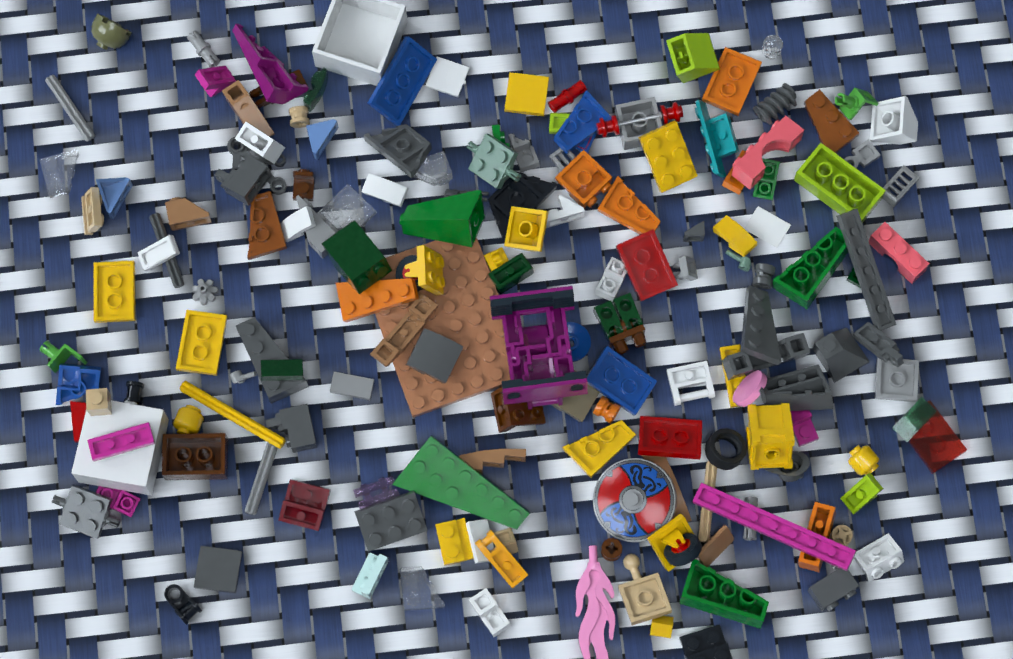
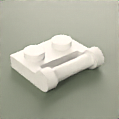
M707 361L667 369L666 372L674 406L681 405V402L705 397L709 399L715 398ZM700 384L706 385V389L679 395L678 389Z

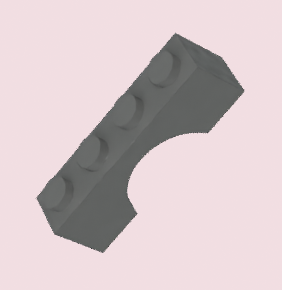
M804 333L778 341L782 360L780 364L803 358L810 353ZM742 352L729 355L722 360L728 380L750 374L753 371L777 366Z

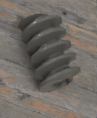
M784 83L782 87L776 89V92H772L770 97H765L764 102L761 101L757 106H754L753 110L760 120L772 125L771 118L776 121L779 119L777 113L781 116L785 115L783 108L790 111L789 104L797 106L795 100L797 97L796 93L789 84Z

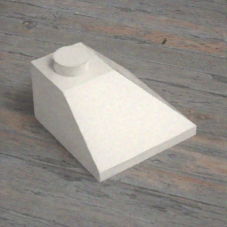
M902 96L880 101L878 106L872 105L870 141L898 145L917 141L918 121L908 97Z

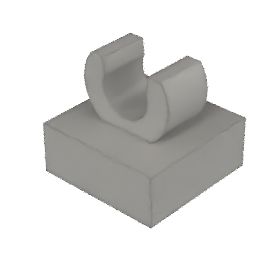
M687 256L678 258L679 263H675L673 268L680 269L681 272L675 275V278L679 280L687 279L689 281L698 279L695 260Z

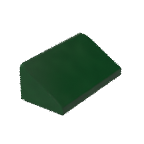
M520 253L490 272L488 276L501 295L531 276L534 270L523 253Z
M302 359L261 360V381L303 380Z

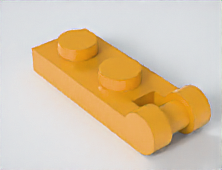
M490 530L486 533L487 536L485 538L479 539L475 544L511 588H513L525 579L528 573L496 534ZM493 542L496 547L489 551L487 546Z

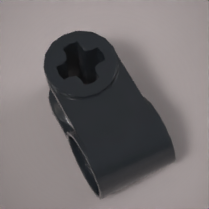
M172 584L165 589L164 596L186 625L189 623L188 620L196 613L202 612L201 608L179 585ZM173 590L180 591V597L177 600H171L169 597Z

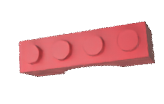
M787 116L775 121L768 133L764 132L755 145L752 144L748 147L742 158L738 157L734 161L732 176L748 189L753 188L763 178L766 166L763 163L762 156L774 150L789 153L802 140L804 129Z

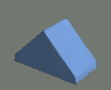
M334 119L306 126L313 156L316 160L319 159L339 128L337 121Z

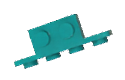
M697 100L695 101L697 106L695 112L702 124L700 131L707 142L705 149L712 160V163H710L711 170L717 176L724 178L726 173L721 158L739 152L730 116L725 113L710 119L706 103Z

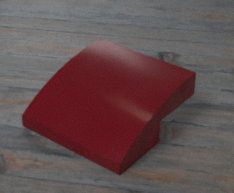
M290 479L278 521L319 531L331 489Z

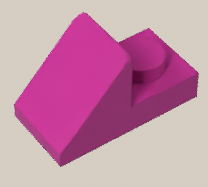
M226 66L199 69L195 73L200 85L205 89L209 97L215 96L236 82Z
M809 410L791 411L794 437L798 446L801 447L817 441L819 437L811 421L812 413Z

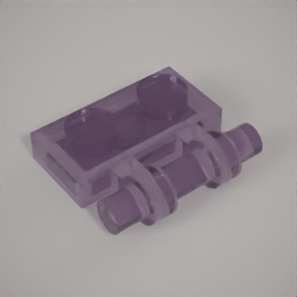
M393 476L379 478L377 482L369 485L365 483L360 485V488L353 490L356 498L362 495L365 497V500L358 502L359 508L362 509L399 496L397 488L389 491L387 487L393 484ZM382 489V494L371 497V492Z

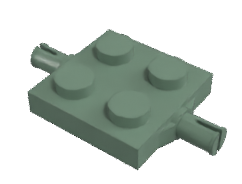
M490 134L484 135L479 146L472 141L468 143L467 149L475 153L468 168L470 171L496 189H501L508 177L516 182L520 180L521 174L513 170L514 162L519 153Z

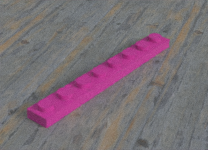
M700 484L693 499V503L842 570L848 571L856 554V550L706 484Z

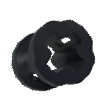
M127 381V395L123 403L131 401L141 406L142 401L140 399L144 383Z

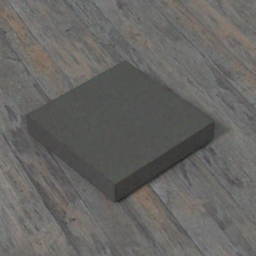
M200 546L194 588L236 593L243 552Z

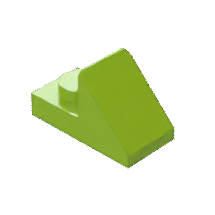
M868 473L840 499L854 515L875 499L877 494L884 488L871 473Z

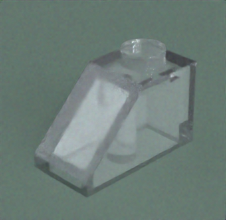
M444 151L426 157L414 178L433 186L449 183L453 176Z

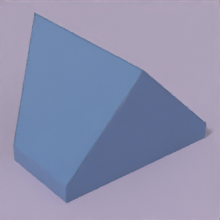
M127 177L96 179L106 211L113 220L133 186L131 180Z

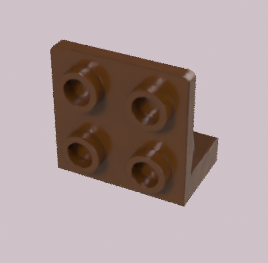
M502 387L491 393L499 433L507 432L516 426L543 425L546 423L542 406L532 407V409L528 410L527 402L504 405Z

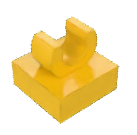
M502 247L484 255L491 272L509 261Z

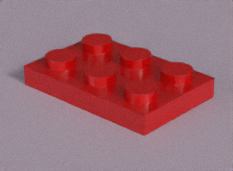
M654 229L616 245L640 302L678 285Z
M640 416L638 455L701 459L702 420Z

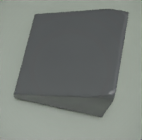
M704 221L684 232L683 241L703 242L705 237Z

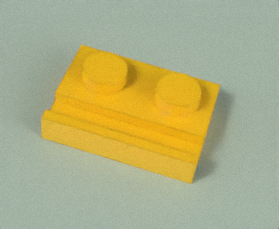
M465 518L435 524L444 566L474 559Z

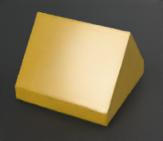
M661 616L652 619L650 635L671 639L674 617Z

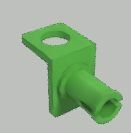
M854 88L849 95L839 93L837 94L839 97H835V104L840 106L839 109L849 120L855 117L865 102L875 106L879 104L869 92Z
M45 341L43 344L47 348L43 345L40 347V352L51 358L47 366L54 373L59 370L60 363L64 364L71 355L83 364H87V361L66 344L59 350L49 341Z

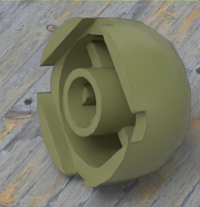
M97 13L91 26L92 35L98 41L96 45L105 50L108 47L113 49L121 48L132 35L131 31L123 29L121 25L103 15L101 16L99 13Z

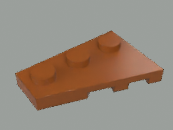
M820 89L805 100L804 106L812 124L817 130L820 142L834 153L839 152L859 135L856 128Z

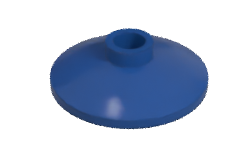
M567 322L569 341L574 343V346L570 347L572 361L576 362L584 358L589 352L591 338L585 327L575 322Z

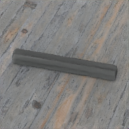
M159 213L150 215L152 227L157 241L167 236L164 224ZM173 257L165 263L174 288H180L184 286V281L176 258Z

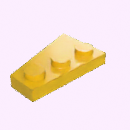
M620 420L600 429L592 435L585 436L570 445H565L562 449L592 478L634 439L636 434Z

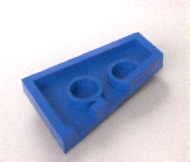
M586 90L568 119L565 120L554 136V141L567 155L597 133L596 123H599V118L609 121L612 117Z

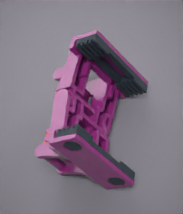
M573 286L490 296L492 320L502 319L510 380L502 381L504 405L527 402L528 410L536 406L552 404L560 406L563 405V397L588 394L586 371L574 372L565 311L574 310ZM546 312L545 325L522 327L520 316Z

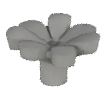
M199 279L198 286L192 287V292L195 293L193 300L198 301L200 299L201 305H207V300L214 302L216 297L213 294L218 293V288L213 286L214 282L212 280H207L205 283L203 279Z

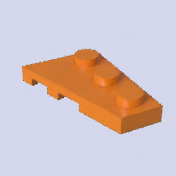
M617 176L598 207V212L640 235L652 229L656 232L661 222L635 196V193L623 183L619 176Z

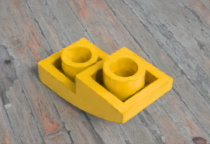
M727 215L713 226V232L726 240L729 248L743 257L758 245L757 241L742 226Z

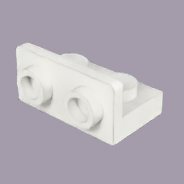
M889 533L856 551L854 556L856 562L865 572L868 582L880 578L884 573L899 567L904 562L901 548Z

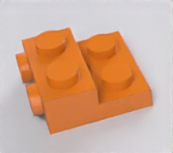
M585 150L578 154L555 177V180L569 192V196L584 208L586 206L592 207L598 200L596 196L601 192L605 194L612 186L610 184L612 176Z

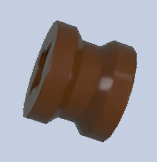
M608 538L602 544L601 555L610 562L618 560L622 553V544L615 538Z

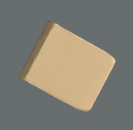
M512 528L494 532L511 554L518 552Z

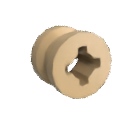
M295 106L289 109L291 127L303 128L310 125V120L307 118L309 113L308 107Z
M846 525L836 526L830 535L831 540L846 547L853 537L851 529Z

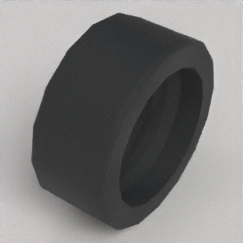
M729 428L715 431L705 445V454L709 462L722 470H732L737 467L747 452L744 438L741 434ZM725 440L730 442L736 449V457L728 459L720 455L715 447L716 441Z

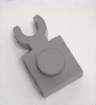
M868 139L852 150L853 156H848L844 160L852 163L856 169L859 164L865 168L880 157V153Z

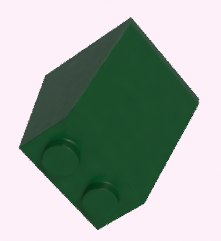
M355 220L321 243L336 270L358 294H361L392 271L384 255Z

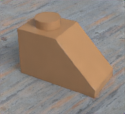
M175 197L165 202L169 225L172 231L212 223L209 212L186 198Z

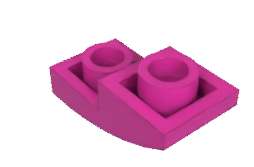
M98 486L95 491L112 499L110 509L128 517H132L140 501V498L123 490Z

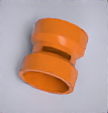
M602 396L593 414L604 417L605 421L611 424L621 406L617 403L609 402L608 398Z

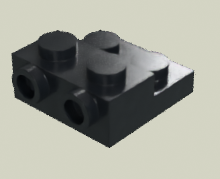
M720 624L679 637L686 659H732Z

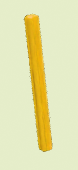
M184 381L179 389L184 394L275 447L281 449L285 444L286 440L282 436L191 383Z

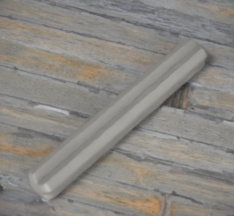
M55 75L47 77L45 79L47 85L85 141L93 139L95 137L93 131Z
M268 442L245 508V512L250 515H256L278 449Z

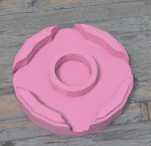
M759 370L747 375L737 386L733 394V402L739 407H746L752 404L760 396L759 390L761 387L763 389L766 387L767 376Z

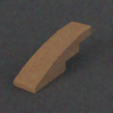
M526 449L482 450L463 454L459 457L483 474V466L504 468L505 460L526 462Z

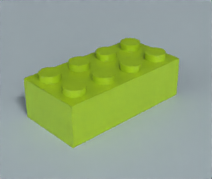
M822 143L817 146L803 163L794 178L795 182L839 214L852 209H858L862 223L882 200L886 192L885 189Z

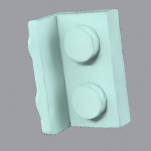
M369 553L352 587V591L371 599L389 562L388 558L382 554L377 556Z

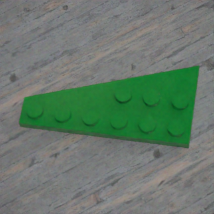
M432 435L392 484L408 491L414 490L416 494L516 530L530 514L527 509Z

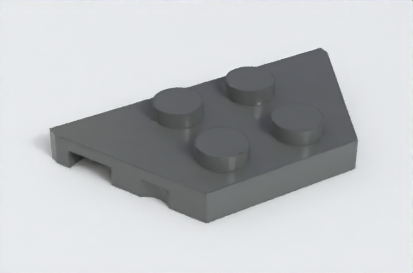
M407 124L383 129L382 134L370 136V133L364 135L365 142L410 178L414 177L432 149L431 143Z

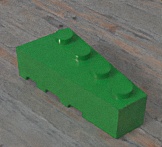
M835 227L819 240L812 249L807 250L799 260L787 267L786 271L780 276L773 279V289L808 309L848 254L841 229Z
M697 559L692 561L679 604L761 629L768 608V601L746 588L743 589L731 579H726L716 573L714 569L704 566Z

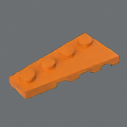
M412 278L379 280L361 294H358L348 282L336 283L342 318L346 323L419 299L416 282Z

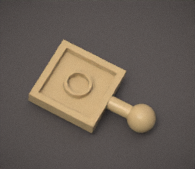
M635 554L626 555L623 565L627 570H630L633 581L618 585V589L631 625L633 626L672 613V608L659 574L655 573L642 578L638 569L640 565L638 556Z

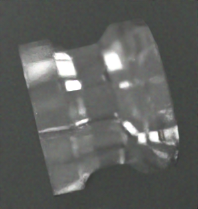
M769 35L764 39L762 53L766 58L775 59L780 56L783 47L781 38L776 35Z

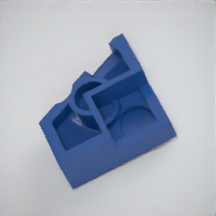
M60 363L56 405H62V403L69 400L78 399L85 395L88 389H99L101 367Z

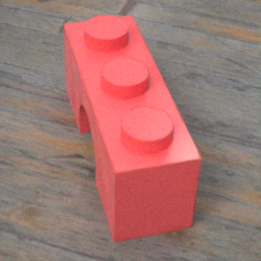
M886 222L869 238V244L881 256L884 254L890 256L898 266L897 271L911 284L927 270L930 264Z

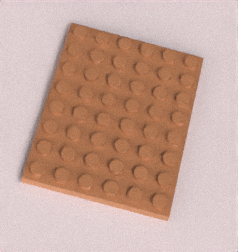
M477 237L472 247L437 240L424 244L441 254L444 259L443 277L445 279L444 294L437 296L425 289L418 291V297L422 293L436 303L438 307L417 336L393 361L413 418L502 386V381L510 380L502 319L492 320L490 296L498 295V292L488 276L490 271ZM417 247L386 257L392 271L380 280L396 279V268L399 262L407 256L417 255ZM415 301L375 313L384 339L408 313L410 306ZM424 328L463 346L452 372L444 384L406 365Z

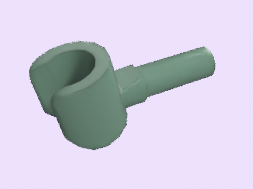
M730 250L726 251L725 254L740 262L739 269L749 271L751 261L748 257L738 256Z

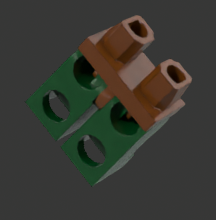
M631 293L613 299V303L608 301L594 307L593 313L596 319H598L610 348L613 347L619 355L629 351L626 344L629 340H633L636 348L646 345L645 327Z

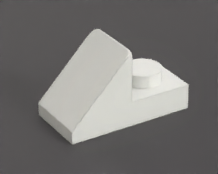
M558 195L561 210L552 209L548 211L546 228L584 218V207Z

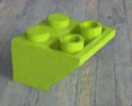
M684 33L666 40L676 75L682 83L720 70L709 33Z

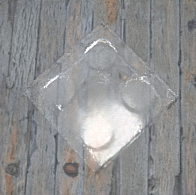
M349 184L319 211L338 231L354 220L362 228L377 213Z

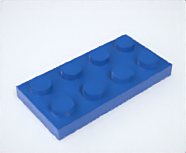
M405 37L367 104L394 125L400 126L436 63L437 58L411 37Z

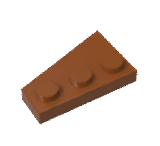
M271 191L258 194L251 203L248 260L287 249Z

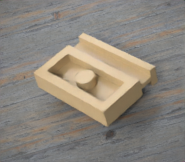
M91 187L81 197L85 235H93V232H96L104 223V215L101 213L102 197L99 194L98 187Z

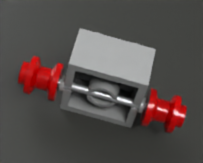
M655 97L615 105V115L612 116L611 120L605 121L603 118H599V123H596L598 135L602 134L603 138H607V134L614 132L615 135L620 133L624 150L642 147L638 137L661 127V120L664 125L668 124V120L671 119L680 122V118L683 117V110L681 105L678 106L677 102H674L670 108L660 105L659 112Z

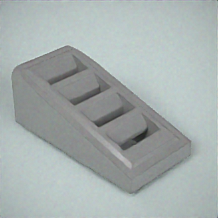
M903 165L883 187L886 192L882 199L892 207H895L920 177ZM902 173H906L909 177L912 178V180L909 181L908 179H906L902 175ZM900 178L907 184V186L905 187L897 179ZM895 183L902 191H899L893 184ZM891 189L897 194V196L893 195L888 190Z

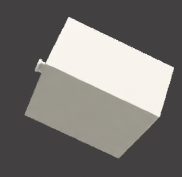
M332 0L312 50L315 67L377 86L397 51L408 22L406 6L389 0Z
M112 400V415L90 416L86 409L72 468V475L79 483L152 496L162 453L163 434H166L169 422L164 410L140 406L131 401L123 403ZM147 422L150 423L155 444L93 462L87 440Z

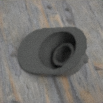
M792 451V469H784V467L764 469L778 474L779 478L783 481L794 482L803 478L804 472L810 466V460L806 454Z

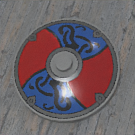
M630 458L614 463L602 473L594 489L593 507L600 525L610 535L627 542L648 541L647 538L673 519L677 507V494L670 476L660 466L645 459Z

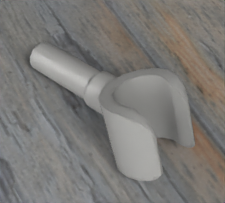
M241 370L230 374L233 384H241L246 379L257 376L256 371L242 374Z

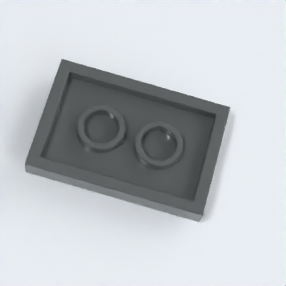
M414 490L354 511L368 552L428 531Z

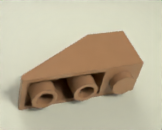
M239 80L222 90L227 102L243 125L247 122L269 137L274 135L273 130Z

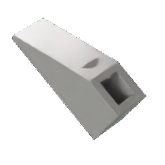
M297 195L296 199L299 210L306 206L311 207L316 224L315 227L306 230L309 245L324 258L328 254L321 243L337 233L338 230L334 226L329 227L325 223L327 221L320 212L316 213L312 209L313 205L308 199H302Z

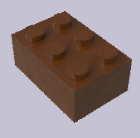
M226 433L163 434V478L165 480L228 479V437Z

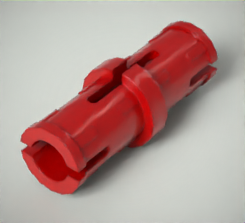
M579 80L567 90H562L561 94L548 102V105L556 113L568 103H573L574 99L583 94L587 88Z

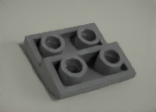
M424 328L406 365L444 384L447 382L463 346Z

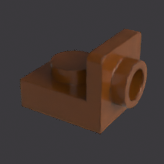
M307 169L293 171V201H297V195L302 199L306 198L309 201H314V173Z

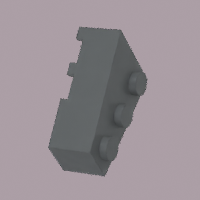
M819 364L768 378L766 387L764 389L761 387L760 389L764 405L789 403L790 411L833 409L832 391Z

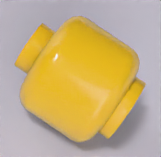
M186 405V407H181L178 410L173 425L177 429L178 434H197L204 418L200 409L192 405Z
M857 445L849 452L851 457L848 463L858 475H867L879 467L877 464L879 457L870 446L860 447Z

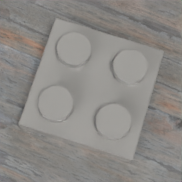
M877 358L875 399L917 402L919 360L903 359L904 363L897 368L890 361L884 362Z

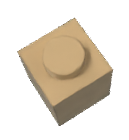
M107 388L86 390V408L90 416L112 415L111 394Z

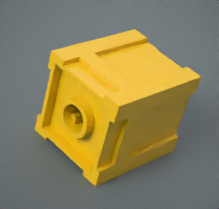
M790 404L748 405L749 422L748 427H746V439L750 470L782 467L784 469H792V451L795 438Z

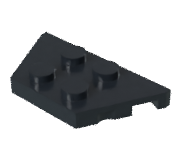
M517 172L521 174L518 182L509 177L504 182L502 188L497 189L488 198V203L504 241L511 206L537 209L558 188L556 182H546L538 177L527 176L524 173Z

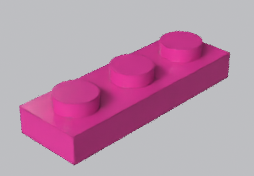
M149 422L87 440L93 462L155 444Z

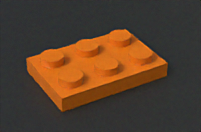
M725 47L718 62L720 70L713 73L702 101L739 116L762 62Z

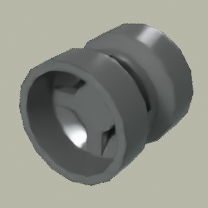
M756 264V277L753 278L752 285L759 289H772V276L775 275L776 268L769 264Z

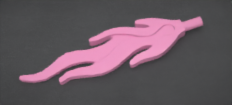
M595 545L589 546V562L576 588L577 609L575 616L577 618L580 616L583 608L584 595H587L588 607L579 630V645L583 658L591 659L589 646L592 643L596 659H609L604 642V628L607 620L609 622V639L612 641L615 628V614L603 589L606 590L611 599L614 598V590L598 562L597 546Z

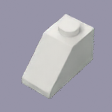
M245 122L235 137L236 140L273 164L276 163L285 149L283 145Z

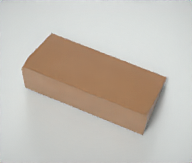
M723 525L702 547L701 553L696 558L700 561L699 563L709 567L734 541V537L726 525Z

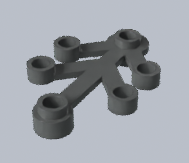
M235 137L228 141L227 149L233 155L231 171L233 169L237 171L238 165L241 162V156L245 159L250 155L264 164H273L262 156H253L249 152L251 149L236 140ZM237 144L241 145V148L238 150L234 149V146ZM281 154L279 158H282L283 161L281 163L276 162V167H283L286 164L285 157ZM271 175L267 182L270 184L272 193L276 195L283 194L287 188L285 180ZM281 185L282 189L276 190L275 187Z

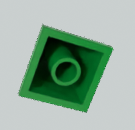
M475 190L408 205L405 213L401 214L399 220L400 225H402L403 234L472 247L485 219L482 191Z

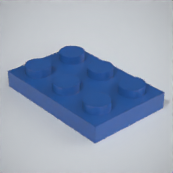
M608 346L603 349L587 374V382L590 386L620 405L633 416L638 413L657 383L654 378Z

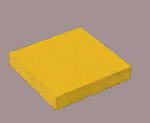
M509 72L504 112L544 116L549 77Z

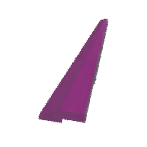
M235 24L232 31L267 102L285 104L307 92L309 87L306 84L302 85L297 82V76L294 73L289 74L284 69V64L265 46H258L255 43L256 38L253 35L248 36L245 34L242 25Z

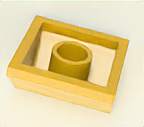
M511 206L504 246L530 252H542L549 212Z

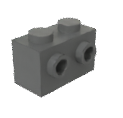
M839 568L809 587L807 591L821 612L825 609L831 611L839 605L838 601L842 598L848 600L856 595L855 590L859 585L849 570L845 571Z

